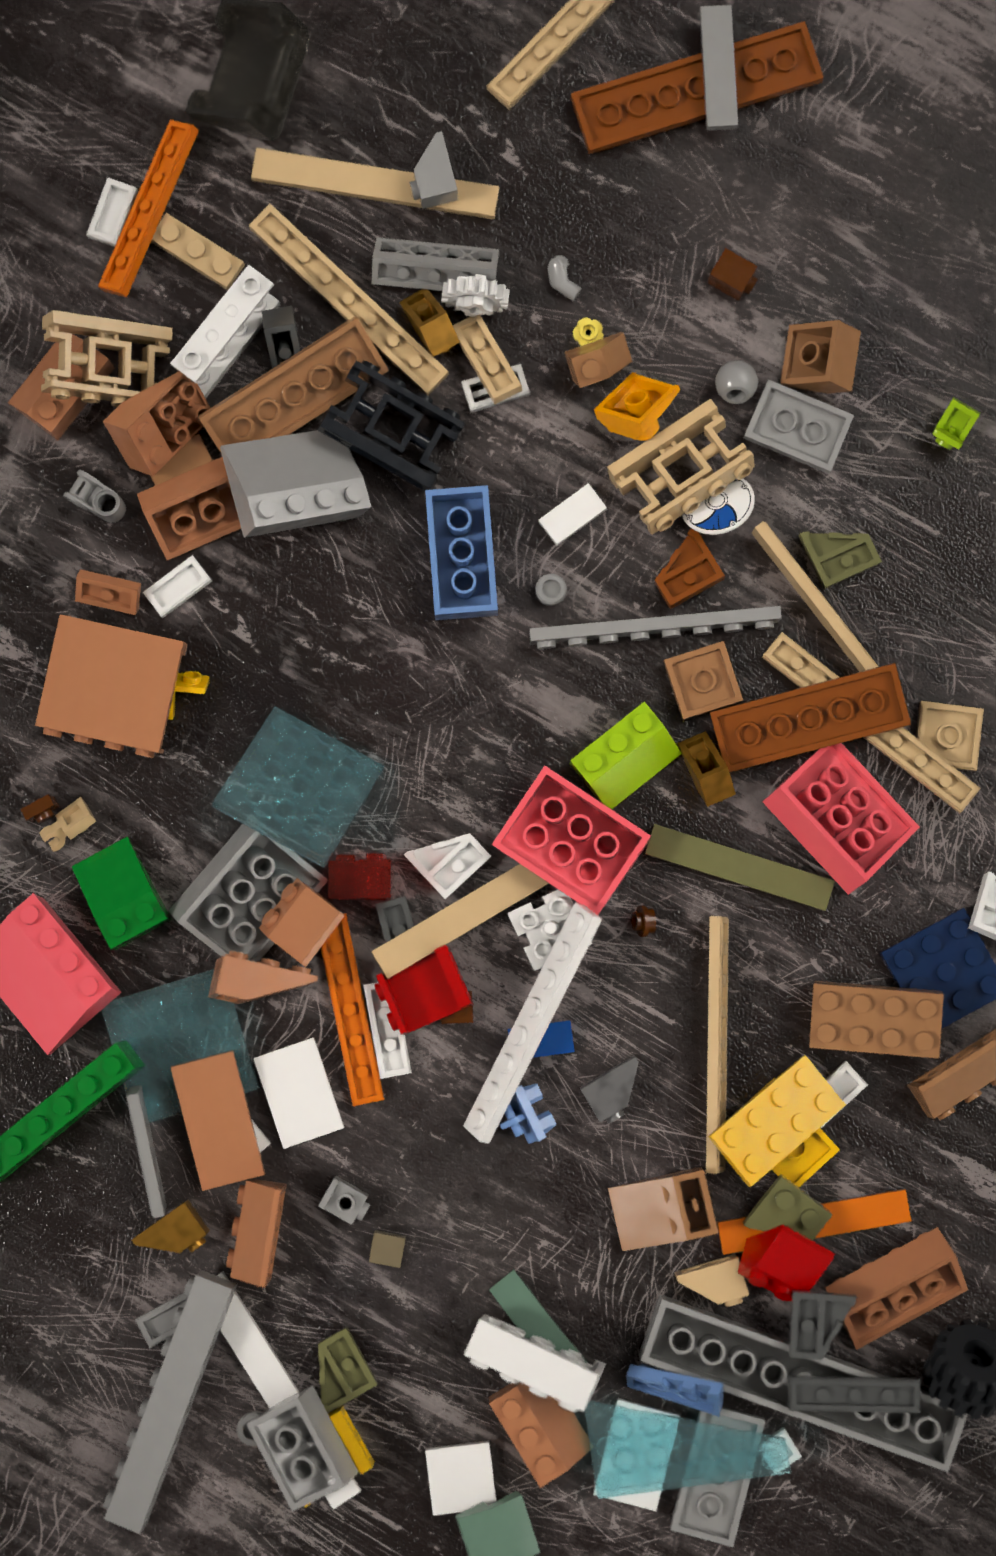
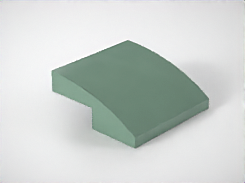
M517 1491L490 1505L481 1502L455 1516L468 1556H534L540 1553L523 1497Z

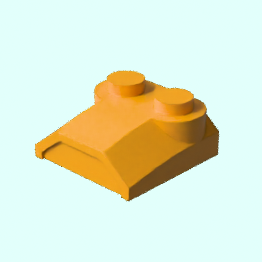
M632 372L594 409L597 420L610 432L634 440L646 441L654 437L659 431L658 418L680 392V387L676 384H668Z

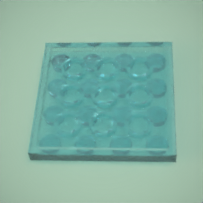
M274 707L214 799L212 807L325 868L383 772L384 765L285 711Z
M214 969L113 1000L102 1009L111 1044L126 1040L145 1064L142 1069L124 1082L123 1085L126 1095L130 1087L141 1085L149 1123L182 1113L170 1068L173 1065L234 1050L244 1092L259 1089L234 1003L208 997Z

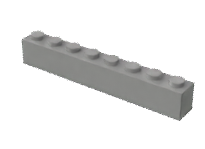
M204 1270L200 1271L195 1277L191 1276L184 1290V1295L188 1296L184 1308L179 1306L172 1325L177 1326L172 1338L167 1337L161 1351V1355L165 1357L161 1368L156 1367L149 1386L154 1388L150 1398L145 1397L138 1412V1416L142 1417L138 1429H132L126 1446L130 1447L127 1459H121L115 1472V1477L119 1478L115 1490L112 1488L109 1490L103 1507L107 1508L104 1520L138 1534L147 1526L238 1284Z

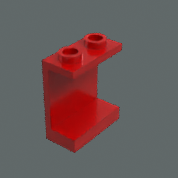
M448 945L434 949L435 952L389 979L383 973L376 975L379 983L374 984L380 1001L386 1000L391 1012L387 1013V1018L393 1031L399 1030L401 1035H406L474 1005Z

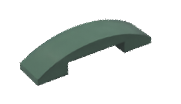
M514 1269L489 1289L516 1327L526 1332L525 1338L531 1339V1336H540L551 1341L555 1345L554 1350L560 1352L561 1350L568 1351L571 1349L580 1353ZM581 1354V1357L585 1360L586 1363H588V1361Z

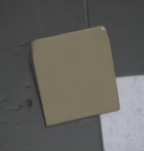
M375 1230L369 1262L400 1268L406 1236Z

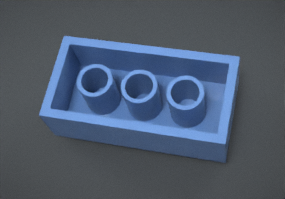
M488 485L425 490L435 620L498 616Z

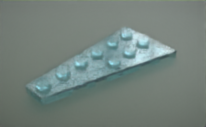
M590 1400L585 1408L598 1499L791 1473L786 1439L784 1437L732 1429L717 1424L696 1422L691 1419L651 1411H640L615 1404L609 1405L595 1402L594 1400Z

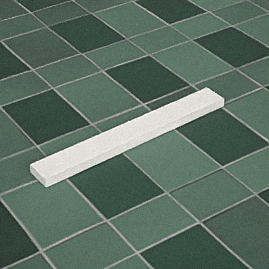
M224 1271L217 1275L221 1278L229 1280ZM235 1290L220 1330L268 1407L272 1408L283 1400L299 1393V1390ZM353 1477L344 1487L325 1495L334 1510L361 1492V1488Z

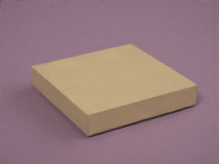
M921 701L919 703L916 738L954 768L975 772L978 766L984 709Z

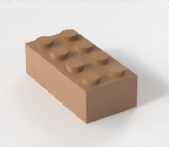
M814 981L809 1048L939 1059L943 991Z

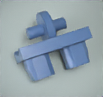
M537 1084L524 1087L520 1085L517 1087L509 1103L510 1105H508L504 1113L507 1120L499 1124L502 1130L511 1127L515 1137L524 1134L528 1144L535 1141L539 1142L546 1138L545 1133L556 1126V1122L549 1110L537 1116L535 1114L532 1104L543 1099Z

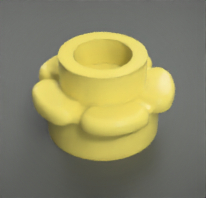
M582 318L578 321L577 327L573 329V337L582 346L602 339L603 327L596 319ZM590 330L591 334L587 335L585 332Z

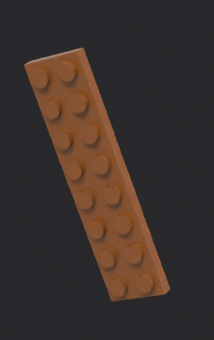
M805 21L734 43L737 109L823 82L824 76ZM702 53L571 93L570 98L589 155L706 119Z

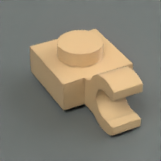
M79 797L55 815L57 821L52 825L44 827L40 831V835L44 842L55 837L48 842L52 851L55 852L64 846L66 836L70 840L78 834L86 831L96 820L86 802Z

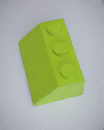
M644 701L571 759L569 764L596 798L612 810L682 753L665 726Z

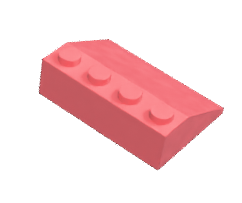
M842 743L818 749L762 801L848 895L867 882L920 828Z
M544 766L492 843V846L579 904L585 905L595 914L599 915L650 841L651 835L547 766Z
M33 893L8 914L0 924V998L44 1052L50 1056L122 992L46 900Z

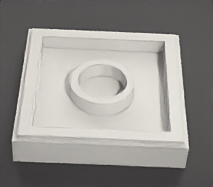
M489 1440L425 1449L433 1516L464 1512L481 1502L487 1505L496 1502Z

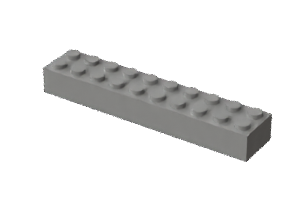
M659 1294L639 1352L640 1361L672 1373L723 1383V1391L945 1472H949L968 1415L964 1414L960 1418L955 1416L954 1410L947 1408L945 1411L938 1405L941 1400L931 1398L927 1390L920 1388V1413L789 1411V1376H888L827 1354L823 1360L789 1358V1340Z

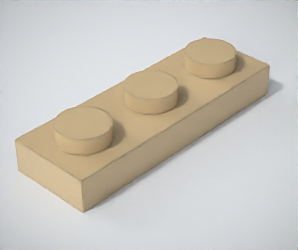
M167 213L158 224L151 240L152 243L226 290H229L245 266L242 260Z
M480 315L468 317L453 325L460 341L459 345L494 404L522 391L520 381Z

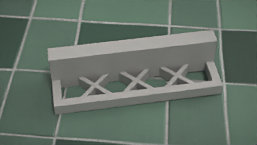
M376 238L372 258V284L442 291L444 282H448V279L457 280L459 276L469 277L480 274L485 275L489 281L496 280L499 249ZM382 249L394 250L396 252H383ZM416 253H424L426 255H416ZM447 256H455L457 258H447ZM477 259L491 260V262L478 261Z

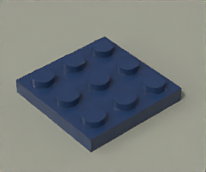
M965 908L953 912L880 952L883 961L899 988L943 991L941 1029L996 1000V965L978 932L968 929L971 919Z

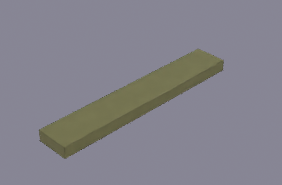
M656 824L653 825L651 839L645 851V855L822 911L827 909L835 883L834 880Z

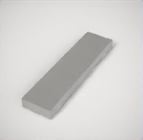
M731 5L701 6L700 26L706 130L737 129L738 110Z
M141 1085L132 1086L128 1090L126 1099L150 1211L153 1218L165 1216L167 1204Z

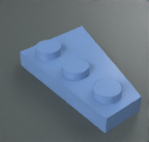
M630 1364L626 1375L627 1387L718 1417L720 1416L723 1407V1383L657 1370L645 1364H640L639 1366Z

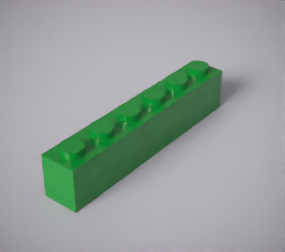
M126 1040L113 1044L0 1136V1183L145 1066Z

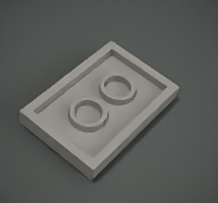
M768 379L743 439L830 474L854 415Z

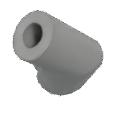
M558 255L551 259L548 264L550 285L574 301L582 288L568 279L567 266L569 262L566 257Z

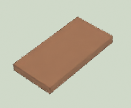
M234 1050L171 1066L202 1191L265 1175Z

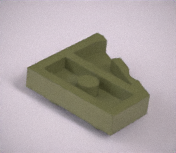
M802 532L798 535L823 589L877 566L882 562L869 534L853 533L849 535L832 532L828 534Z
M780 1174L745 1218L743 1224L747 1228L762 1231L785 1225L808 1239L814 1240L833 1215L831 1211Z
M347 1326L318 1343L321 1402L327 1413L378 1384Z

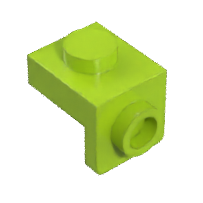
M953 397L933 430L932 435L937 437L935 441L946 449L951 450L954 447L959 450L978 419L980 412Z

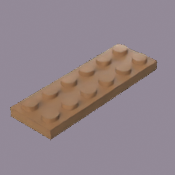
M354 316L197 417L221 453L220 447L222 445L289 435L327 411L331 405L335 406L355 393L358 388L344 381L355 361L362 363L365 360L379 368L378 373L381 375L389 370L358 317Z

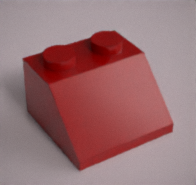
M780 1225L746 1239L737 1273L746 1277L752 1285L764 1287L773 1292L776 1298L782 1301H792V1290L810 1291L834 1259L835 1253L789 1227Z

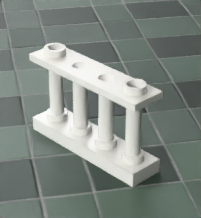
M250 265L245 268L170 363L191 381L198 384L205 399L263 327L262 311L275 309L280 306L279 300L268 293L274 286V283Z

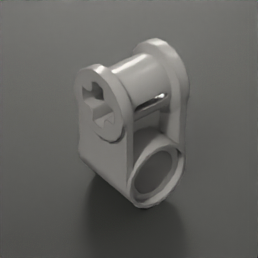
M79 469L77 480L70 491L63 494V497L107 522L112 523L121 520L126 512V505L123 499L114 490ZM110 499L116 500L115 508L112 511H103V505L106 501Z

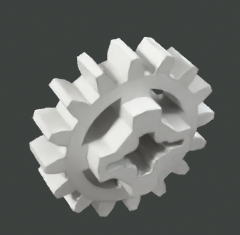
M485 275L459 276L457 280L448 279V282L443 283L441 301L446 303V307H454L455 311H463L466 316L492 315L494 311L501 313L503 309L508 308L510 290L506 289L504 284L497 285L498 281L496 280L489 281Z

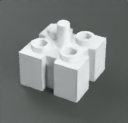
M560 890L543 896L544 905L533 909L530 902L507 913L517 936L525 934L530 943L529 946L523 949L534 971L543 967L574 906L571 898Z

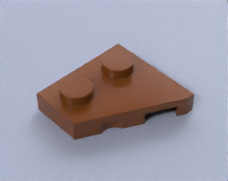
M691 528L681 546L670 557L667 566L656 577L655 585L669 608L672 609L725 580V575L699 532Z

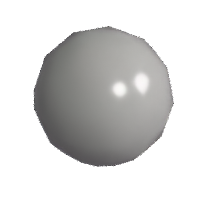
M742 360L729 361L720 367L715 379L716 389L720 397L732 404H741L752 398L759 382L755 369Z

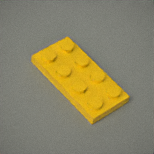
M804 1055L708 1137L746 1185L751 1187L846 1106V1104L809 1058Z

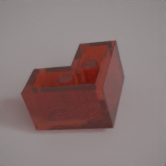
M366 853V859H359V861H355V855H336V861H329L328 899L393 900L394 862L391 859H387L385 853Z

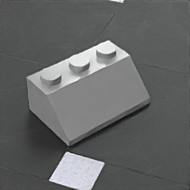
M313 1385L283 1400L246 1424L292 1512L344 1487L359 1473Z

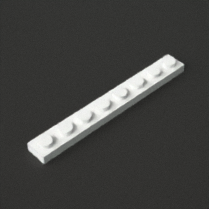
M575 902L463 1125L479 1142L490 1143L602 921V918L585 905Z

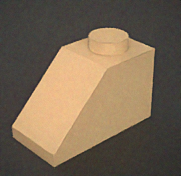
M735 1254L674 1272L680 1284L717 1304L724 1303L725 1307L740 1304L743 1302L742 1297L749 1296L744 1276L737 1273L740 1262Z

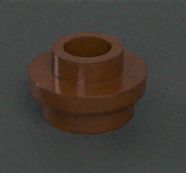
M639 905L631 917L632 928L634 931H637L640 937H646L649 933H654L656 930L655 911L653 908H647L645 905Z

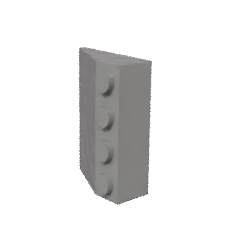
M317 430L227 444L220 447L244 538L359 518L371 508L364 477L349 449Z
M250 815L168 911L179 924L221 957L229 954L230 951L247 954L249 955V961L257 962L274 945V942L259 927L262 925L264 915L270 909H274L280 901L285 887L298 878L313 890L319 892L328 879L255 817Z

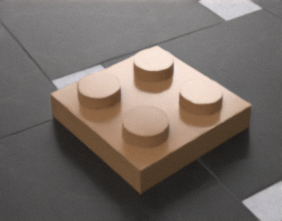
M724 641L663 661L682 720L743 701Z

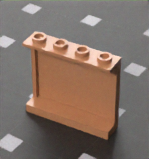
M60 614L35 726L43 727V734L61 738L63 732L75 734L73 741L92 744L93 739L105 741V748L123 751L124 745L136 748V755L154 758L155 752L163 754L164 749L161 748L182 655L185 656L188 644L179 640Z

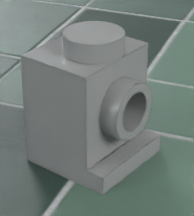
M335 1176L318 1207L327 1210L352 1225L355 1218L362 1221L369 1209L370 1204L365 1202L369 1194ZM341 1198H350L352 1206L348 1209L342 1208L340 1205Z

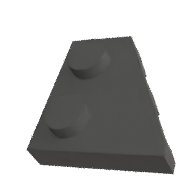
M792 1290L789 1358L823 1360L830 1348V1343L840 1331L845 1317L851 1307L855 1305L856 1295Z

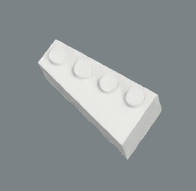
M484 1314L479 1319L464 1354L471 1358L470 1363L484 1370H488L490 1367L501 1372L499 1376L510 1383L517 1384L520 1381L530 1386L529 1391L537 1396L547 1398L549 1395L560 1400L559 1405L569 1411L585 1410L594 1394L606 1363L595 1360L594 1364L591 1365L585 1362L579 1352L571 1349L568 1351L561 1350L560 1352L554 1350L555 1345L551 1341L540 1336H531V1339L525 1338L526 1332L523 1329Z

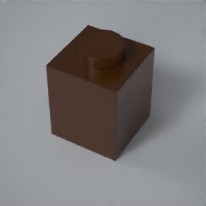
M725 248L711 271L707 283L740 301L744 293L750 295L758 281V278L754 277L758 266Z

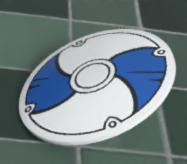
M736 479L728 484L721 494L716 497H708L701 502L694 512L690 514L684 513L682 517L690 528L703 534L717 535L730 532L741 526L751 515L755 504L753 489L745 479Z

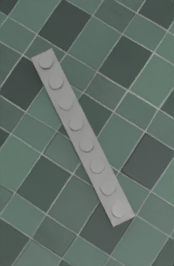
M781 606L530 628L529 637L530 645H537V649L555 648L556 643L568 642L570 647L587 645V640L599 639L600 644L618 642V637L631 636V641H642L650 639L649 634L662 633V638H674L681 636L682 631H693V635L711 634L712 629L724 628L726 633L743 631V626L755 625L756 630L774 628V623H778L782 619Z

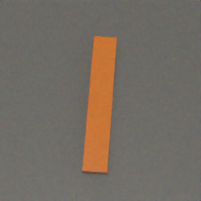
M173 120L169 121L98 287L104 292L127 298L199 132L194 125Z
M344 913L343 919L321 946V952L353 1106L384 1100V1094L347 913Z
M899 1189L820 1203L831 1211L833 1216L815 1238L911 1222L906 1190ZM746 1217L717 1222L723 1255L742 1252L747 1238L765 1231L747 1228L743 1224Z

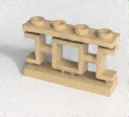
M53 310L42 317V329L46 330L44 341L59 343L58 369L49 368L43 372L45 383L41 385V392L51 393V397L55 399H70V396L81 397V401L85 403H99L101 400L111 401L112 406L118 407L123 401L140 393V391L125 390L126 387L131 385V373L142 374L141 391L156 384L154 382L155 356L164 357L170 354V348L167 347V343L172 341V328ZM72 334L89 336L83 340V353L71 351ZM132 342L148 345L142 348V361L131 360ZM96 348L119 351L118 377L95 374ZM71 364L82 366L83 384L65 382V380L71 377Z
M711 399L607 467L610 481L616 489L619 488L622 495L637 488L649 505L640 510L639 515L651 534L657 531H665L672 526L675 519L684 513L690 514L694 512L701 502L708 497L718 496L726 489L728 484L736 479L741 480L748 476L755 466L754 455L750 450L747 451L744 443L730 451L717 435V433L726 428V422L724 417L719 415L718 407ZM704 432L710 444L698 451L691 440ZM688 453L701 471L677 485L665 468ZM719 453L727 464L713 473V469L707 463V460ZM653 466L659 478L646 485L639 474ZM667 487L675 499L661 507V504L654 495Z

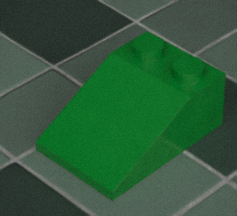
M128 837L72 866L93 917L110 949L117 950L172 920Z

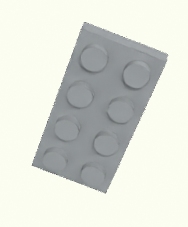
M722 1407L719 1417L699 1411L670 1524L671 1531L730 1547L734 1546L765 1424L763 1417Z

